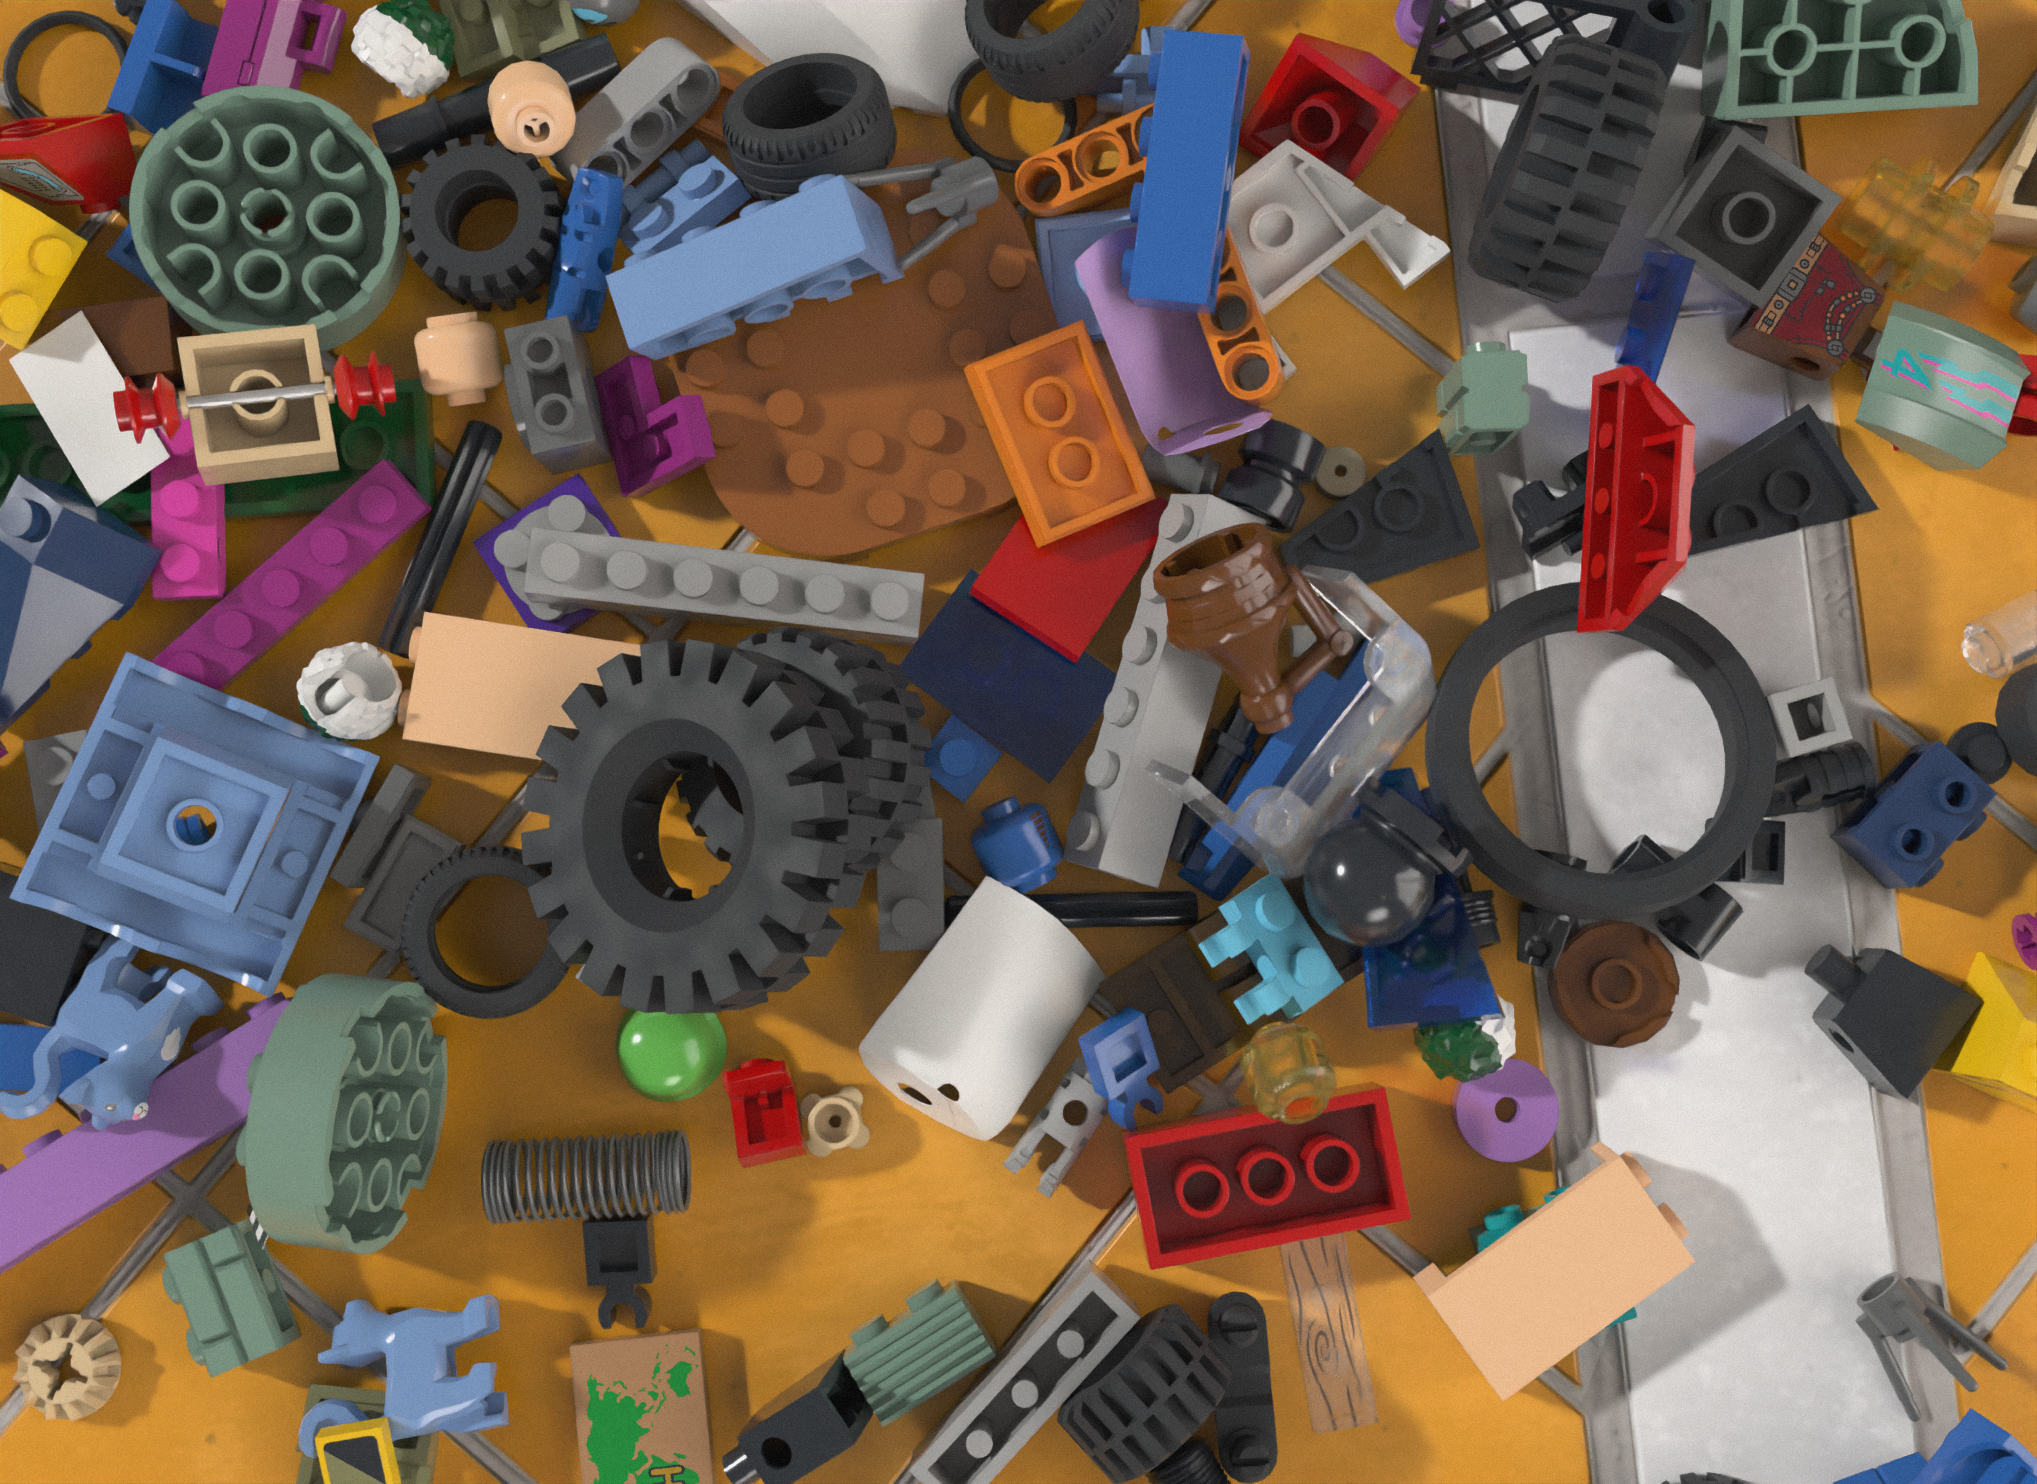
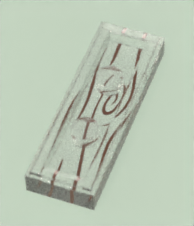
M1344 1233L1279 1245L1313 1432L1320 1434L1379 1423Z

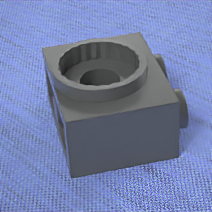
M568 315L504 329L511 363L506 364L504 367L505 385L514 422L525 448L553 475L614 461L594 382L595 372L588 342Z

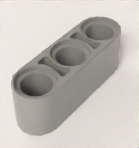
M665 37L656 40L576 113L573 136L563 149L549 156L553 168L572 185L574 184L578 169L582 167L599 169L615 174L623 179V189L626 188L710 109L720 91V77L717 70L676 38Z

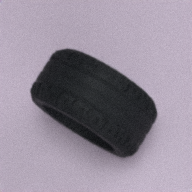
M966 0L965 26L972 47L993 80L1003 90L1027 102H1059L1079 96L1096 87L1119 67L1121 61L1125 59L1127 52L1131 49L1138 32L1140 19L1138 0H1086L1079 11L1064 25L1048 34L1030 39L1015 38L1028 16L1048 0Z
M805 54L771 64L750 76L734 91L726 103L722 114V131L736 175L746 190L752 196L762 201L775 200L778 202L799 193V186L803 182L819 175L833 174L839 176L854 174L855 172L885 169L892 160L897 146L896 126L886 87L880 75L874 68L863 61L843 54Z
M488 845L470 848L451 855L425 874L414 888L406 904L401 936L403 954L410 973L417 983L425 988V993L446 1009L460 1015L493 1019L524 1012L543 1001L557 988L567 974L571 964L563 963L548 940L540 961L525 976L504 985L484 986L460 977L447 965L440 954L435 936L436 919L443 902L455 888L464 882L482 876H503L529 888L551 875V867L523 866L522 849L501 845ZM547 919L548 937L564 919Z

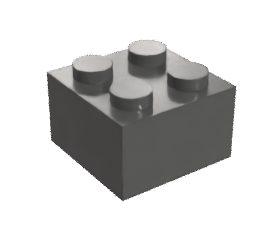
M1738 126L1724 127L1718 130L1643 238L1744 306L1762 309L1843 197Z

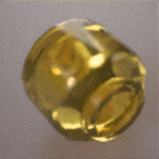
M1270 1023L1259 1029L1242 1051L1239 1063L1243 1077L1257 1110L1264 1116L1273 1120H1280L1285 1124L1295 1125L1313 1120L1327 1108L1329 1100L1335 1091L1337 1078L1319 1035L1310 1027L1295 1023Z

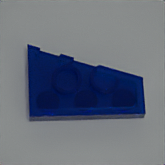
M1645 253L1628 323L1620 336L1614 358V362L1617 363L1616 368L1625 365L1639 366L1656 384L1696 263L1695 259L1672 253Z

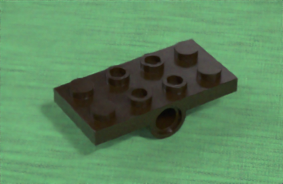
M1309 851L1277 871L1276 874L1344 981L1343 984H1345L1386 957L1379 947L1350 946L1332 937L1321 928L1309 913L1302 890L1304 864L1311 852ZM1219 908L1098 983L1116 1013L1128 1006L1144 1013L1160 1068L1153 1073L1167 1095L1249 1043L1252 1044L1268 1037L1300 1016L1297 1015L1288 1019L1280 1008L1268 1016L1266 1013L1247 1025L1234 1001L1263 981L1260 973L1245 950L1233 958L1228 957L1212 968L1198 946L1201 942L1228 925Z

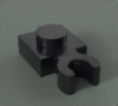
M638 1212L634 1217L626 1213L622 1218L617 1213L611 1218L604 1214L599 1219L592 1215L587 1220L585 1219L582 1225L588 1286L606 1285L607 1293L598 1309L600 1325L603 1329H611L617 1317L615 1305L624 1303L631 1306L635 1312L636 1328H642L651 1315L652 1300L647 1290L640 1284L652 1283L657 1275L653 1213L649 1212L646 1216H643Z

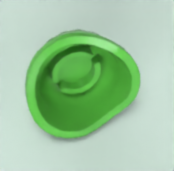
M629 1008L617 1032L616 1056L623 1076L636 1092L655 1101H681L699 1094L718 1077L727 1056V1038L724 1027L716 1013H645Z

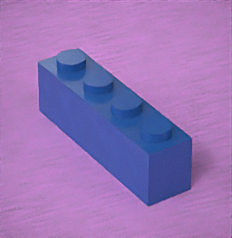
M1164 29L1162 50H1153L1151 53L1148 68L1149 91L1156 92L1153 116L1143 117L1139 134L1140 157H1147L1144 182H1135L1130 201L1131 222L1138 223L1135 249L1126 248L1121 267V285L1123 288H1129L1128 297L1138 307L1215 315L1251 56L1243 35Z

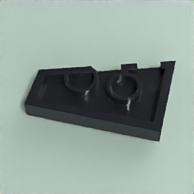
M1438 428L1413 449L1377 473L1357 491L1338 502L1279 546L1277 553L1281 564L1291 563L1297 566L1322 601L1342 595L1348 591L1370 586L1474 552L1480 548L1440 429Z

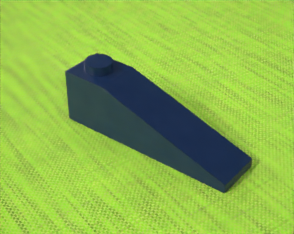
M18 474L0 508V736L50 688V677L69 658L80 659L93 646L89 639L109 619L118 621L133 607L163 550L101 505L96 507L93 500L75 486Z

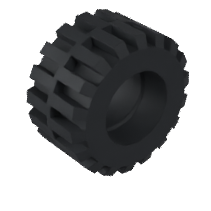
M485 134L471 135V145L464 146L458 137L445 142L448 152L439 157L432 149L422 158L428 165L423 173L412 169L406 180L413 189L412 194H401L399 202L400 209L408 217L400 220V232L409 242L406 248L413 260L453 300L462 305L469 301L476 310L490 312L492 302H496L502 311L505 312L517 309L515 302L517 298L524 297L529 304L540 299L541 297L536 289L543 283L550 286L562 217L567 202L545 167L540 165L532 153L519 152L515 154L508 150L499 139L495 146H493ZM492 199H506L518 203L519 214L517 223L512 233L504 242L485 251H468L459 248L458 234L460 225L472 208Z
M1177 1303L1170 1304L1149 1312L1134 1324L1062 1403L1057 1422L1113 1484L1125 1483L1154 1469L1196 1432L1221 1401L1233 1375L1234 1366Z

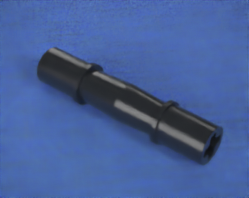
M606 32L550 54L543 52L540 54L541 61H538L560 74L568 85L572 101L602 90L622 71ZM496 75L441 100L436 95L431 96L429 101L372 123L374 135L390 168L393 171H397L420 162L432 149L436 154L448 151L445 142L457 137L462 142L471 139V135H483L493 132L494 128L487 101L490 85Z

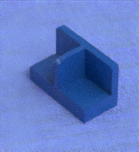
M146 0L106 107L113 113H123L125 123L132 130L154 136L161 127L164 130L169 128L176 120L195 108L193 102L203 98L201 92L219 27L193 19L176 0Z

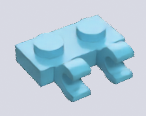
M1275 871L1261 878L1218 907L1228 925L1198 945L1212 968L1228 957L1233 958L1245 950L1260 973L1263 981L1234 1001L1247 1025L1266 1013L1268 1016L1280 1008L1288 1019L1300 1015L1344 983Z

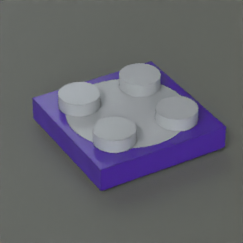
M579 473L473 541L476 549L528 628L569 634L604 611L534 603L524 593L531 527L623 538Z

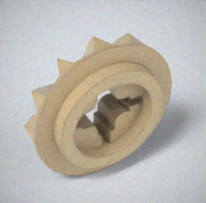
M64 1314L50 1318L32 1328L24 1344L14 1352L19 1356L18 1370L12 1380L20 1383L25 1395L23 1405L34 1406L44 1413V1420L58 1418L70 1419L72 1422L85 1417L101 1408L113 1395L119 1383L122 1362L118 1344L104 1325L88 1316ZM69 1349H71V1367L78 1370L79 1374L85 1377H73L65 1381L61 1388L58 1389L60 1385L58 1382L60 1371L51 1367V1363L46 1362V1360L56 1361L66 1356Z

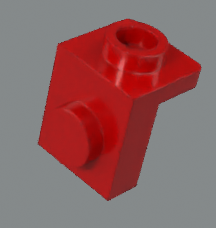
M756 1058L743 1062L736 1070L722 1073L723 1088L731 1102L737 1156L743 1168L807 1155L797 1086L786 1061Z

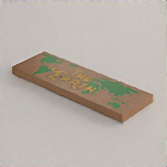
M702 1327L574 1341L569 1346L582 1484H717Z

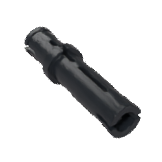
M1240 690L1217 729L1211 728L1205 739L1209 744L1190 778L1168 852L1169 858L1184 866L1189 862L1188 860L1195 850L1196 844L1216 813L1234 777L1238 774L1244 762L1250 764L1256 753L1252 747L1259 737V732L1255 723L1248 720L1240 706Z

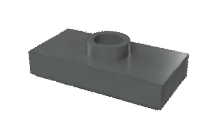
M395 764L375 799L368 798L354 814L349 826V831L354 834L329 877L348 888H365L405 815H413L432 784L430 782L432 778L413 767Z

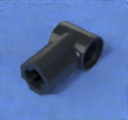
M1646 834L1639 835L1616 857L1607 874L1633 873L1666 864L1674 860V858ZM1713 883L1697 895L1677 905L1650 913V915L1658 921L1655 926L1667 940L1688 956L1698 961H1703L1744 911L1741 905L1729 893Z

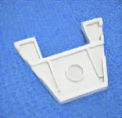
M1288 139L1233 181L1228 222L1263 315L1267 314L1362 240L1369 245L1403 291L1450 255L1451 250L1446 243L1434 235L1432 237L1412 225L1406 221L1404 215L1388 205H1382L1354 186V182ZM1234 300L1226 302L1219 308L1217 314L1224 331L1235 330L1242 325L1247 314L1246 304ZM1272 337L1284 369L1286 381L1297 372V368ZM1254 359L1242 365L1238 372V377L1243 390H1257L1266 383L1270 372L1267 362Z

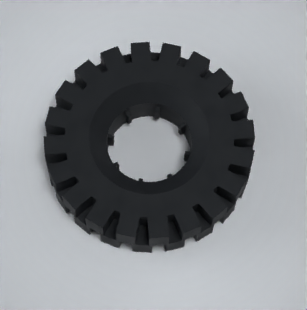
M666 639L640 645L641 656L620 653L597 668L603 686L580 683L561 705L577 729L549 725L535 755L559 772L556 780L528 777L522 809L549 815V828L522 832L521 842L523 866L551 867L552 874L527 889L537 919H564L547 940L564 964H585L579 980L600 996H621L620 1006L645 1013L688 1014L743 1010L768 1002L767 992H787L807 977L811 972L803 957H826L845 930L828 914L831 907L856 908L866 875L844 866L846 851H871L872 816L848 814L847 800L870 793L863 759L838 755V751L854 739L847 723L839 710L817 706L825 692L805 674L784 670L785 662L758 652L687 639L686 643ZM708 758V765L723 768L736 786L743 810V836L736 861L726 878L719 885L709 887L708 894L695 899L692 897V890L679 887L666 869L659 845V821L665 798L674 782L682 773L689 772L693 764Z

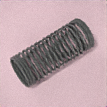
M681 1128L678 1131L676 1129L672 1131L668 1129L665 1132L660 1130L655 1135V1140L650 1131L644 1135V1138L637 1131L632 1136V1140L627 1132L620 1139L614 1132L609 1137V1140L602 1133L597 1138V1141L592 1134L586 1140L581 1135H578L574 1142L569 1135L562 1142L556 1136L551 1140V1143L546 1137L542 1138L539 1143L534 1137L528 1143L521 1138L517 1141L516 1145L511 1139L503 1141L501 1139L498 1141L492 1140L485 1148L481 1166V1196L486 1218L494 1226L497 1223L499 1225L503 1223L507 1225L511 1221L517 1224L522 1220L529 1223L534 1218L539 1223L545 1218L552 1222L557 1217L564 1221L569 1216L574 1221L580 1216L587 1220L592 1215L599 1219L604 1214L611 1218L615 1213L622 1218L627 1212L632 1217L638 1212L646 1216L650 1211L658 1215L662 1210L667 1215H670L672 1212L684 1214L689 1208L691 1197V1156L688 1137ZM602 1144H603L604 1162H605L604 1190H603V1181H602V1160H601V1157H602ZM579 1145H580V1150H581V1161H582L581 1195H580L579 1178H578V1151H579ZM521 1146L524 1155L525 1180L523 1202L520 1193L519 1166ZM544 1146L546 1149L548 1166V1183L546 1199L543 1185ZM556 1146L559 1160L558 1197L556 1194L554 1175V1159ZM567 1146H568V1148H569V1154H570V1191H569V1194H568L567 1177H566V1155H567ZM637 1146L639 1157V1181L637 1174ZM533 1147L536 1159L535 1199H533L531 1184V1155ZM590 1147H592V1155H593V1188H592V1190H591V1180H590ZM614 1147L616 1156V1185L614 1182L613 1170ZM625 1147L627 1149V1184L625 1173ZM649 1150H650V1175H649ZM644 1190L647 1200V1205L645 1209L642 1204ZM656 1190H657V1196H658V1200H659L657 1209H656L655 1204H654V1197H655V1191H656ZM632 1193L636 1203L634 1210L631 1207ZM621 1194L624 1203L622 1211L619 1207ZM609 1195L612 1203V1208L610 1212L607 1207ZM586 1199L589 1206L587 1213L584 1210ZM597 1199H599L601 1206L599 1212L596 1210ZM574 1201L577 1206V1211L575 1214L572 1210L574 1206ZM551 1203L554 1209L553 1215H550L549 1213ZM563 1203L566 1209L564 1214L561 1213ZM539 1206L542 1209L541 1216H539L537 1213L539 1210ZM529 1207L531 1214L527 1217L526 1212ZM516 1210L519 1212L518 1217H515Z

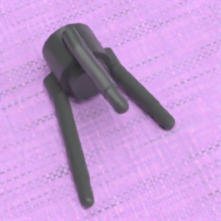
M947 156L932 163L843 175L856 187L934 177L930 186V193L910 201L906 209L910 214H917L936 207L942 215L950 216V219L898 259L897 267L900 270L908 269L957 231L977 222L976 212L993 205L998 197V184L992 168L983 158L977 156L956 163L952 157Z
M1898 1272L1889 1273L1869 1285L1857 1299V1305L1864 1313L1855 1322L1871 1340L1899 1401H1901L1908 1418L1913 1422L1921 1419V1412L1886 1340L1887 1336H1892L1898 1343L1907 1342L1917 1336L1967 1391L1975 1392L1978 1389L1977 1381L1927 1326L1929 1318L1924 1312L1996 1369L2004 1371L2008 1367L2006 1359L1930 1299L1911 1277L1904 1279Z

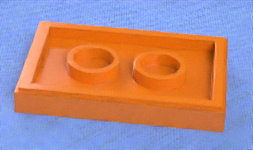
M1083 320L969 364L963 369L1037 548L1156 499Z

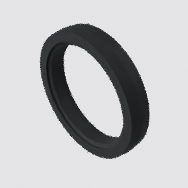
M1580 582L1550 586L1520 597L1492 614L1466 638L1446 665L1434 692L1425 733V763L1433 801L1450 836L1457 846L1465 847L1475 858L1472 863L1497 886L1533 906L1559 915L1580 919L1614 920L1647 915L1677 905L1697 895L1720 878L1746 849L1763 821L1770 804L1777 765L1776 738L1766 698L1757 678L1745 659L1716 627L1681 603L1660 594L1623 631L1606 633L1617 634L1636 640L1666 656L1691 678L1710 705L1719 726L1725 753L1724 786L1715 815L1704 834L1686 853L1666 864L1648 870L1622 874L1594 873L1562 865L1541 855L1517 838L1501 822L1482 793L1471 760L1469 727L1472 708L1478 690L1484 678L1496 664L1517 648L1535 639L1550 634L1577 631Z

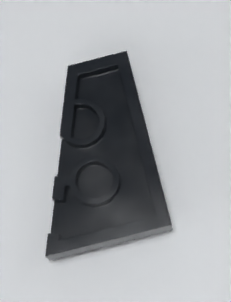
M1807 404L1695 475L1694 485L1691 490L1689 523L1692 541L1687 558L1867 515L1879 510V508L1811 406Z

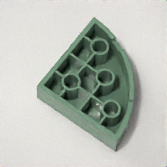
M1961 0L1705 1L1700 116H1713L1725 121L1978 105V51L1971 19L1965 18Z

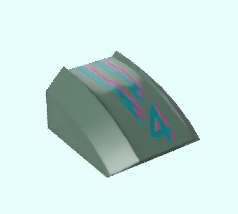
M1894 301L1855 422L1937 471L1980 469L2008 445L2005 437L2023 380L2031 373L2017 351L2000 341L1945 316Z

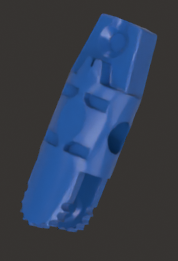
M582 167L578 169L562 217L548 291L547 307H545V320L568 315L578 330L583 333L592 332L599 326L600 314L603 311L606 291L608 289L605 276L611 274L620 230L623 179L621 177L599 169Z

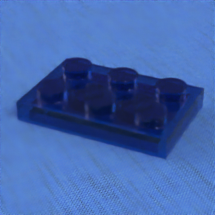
M970 569L899 667L907 675L911 684L1041 779L1051 784L1103 713L1105 701L1113 689L1117 674L1086 651L1083 652L1075 664L969 594L971 586L980 575L973 569Z

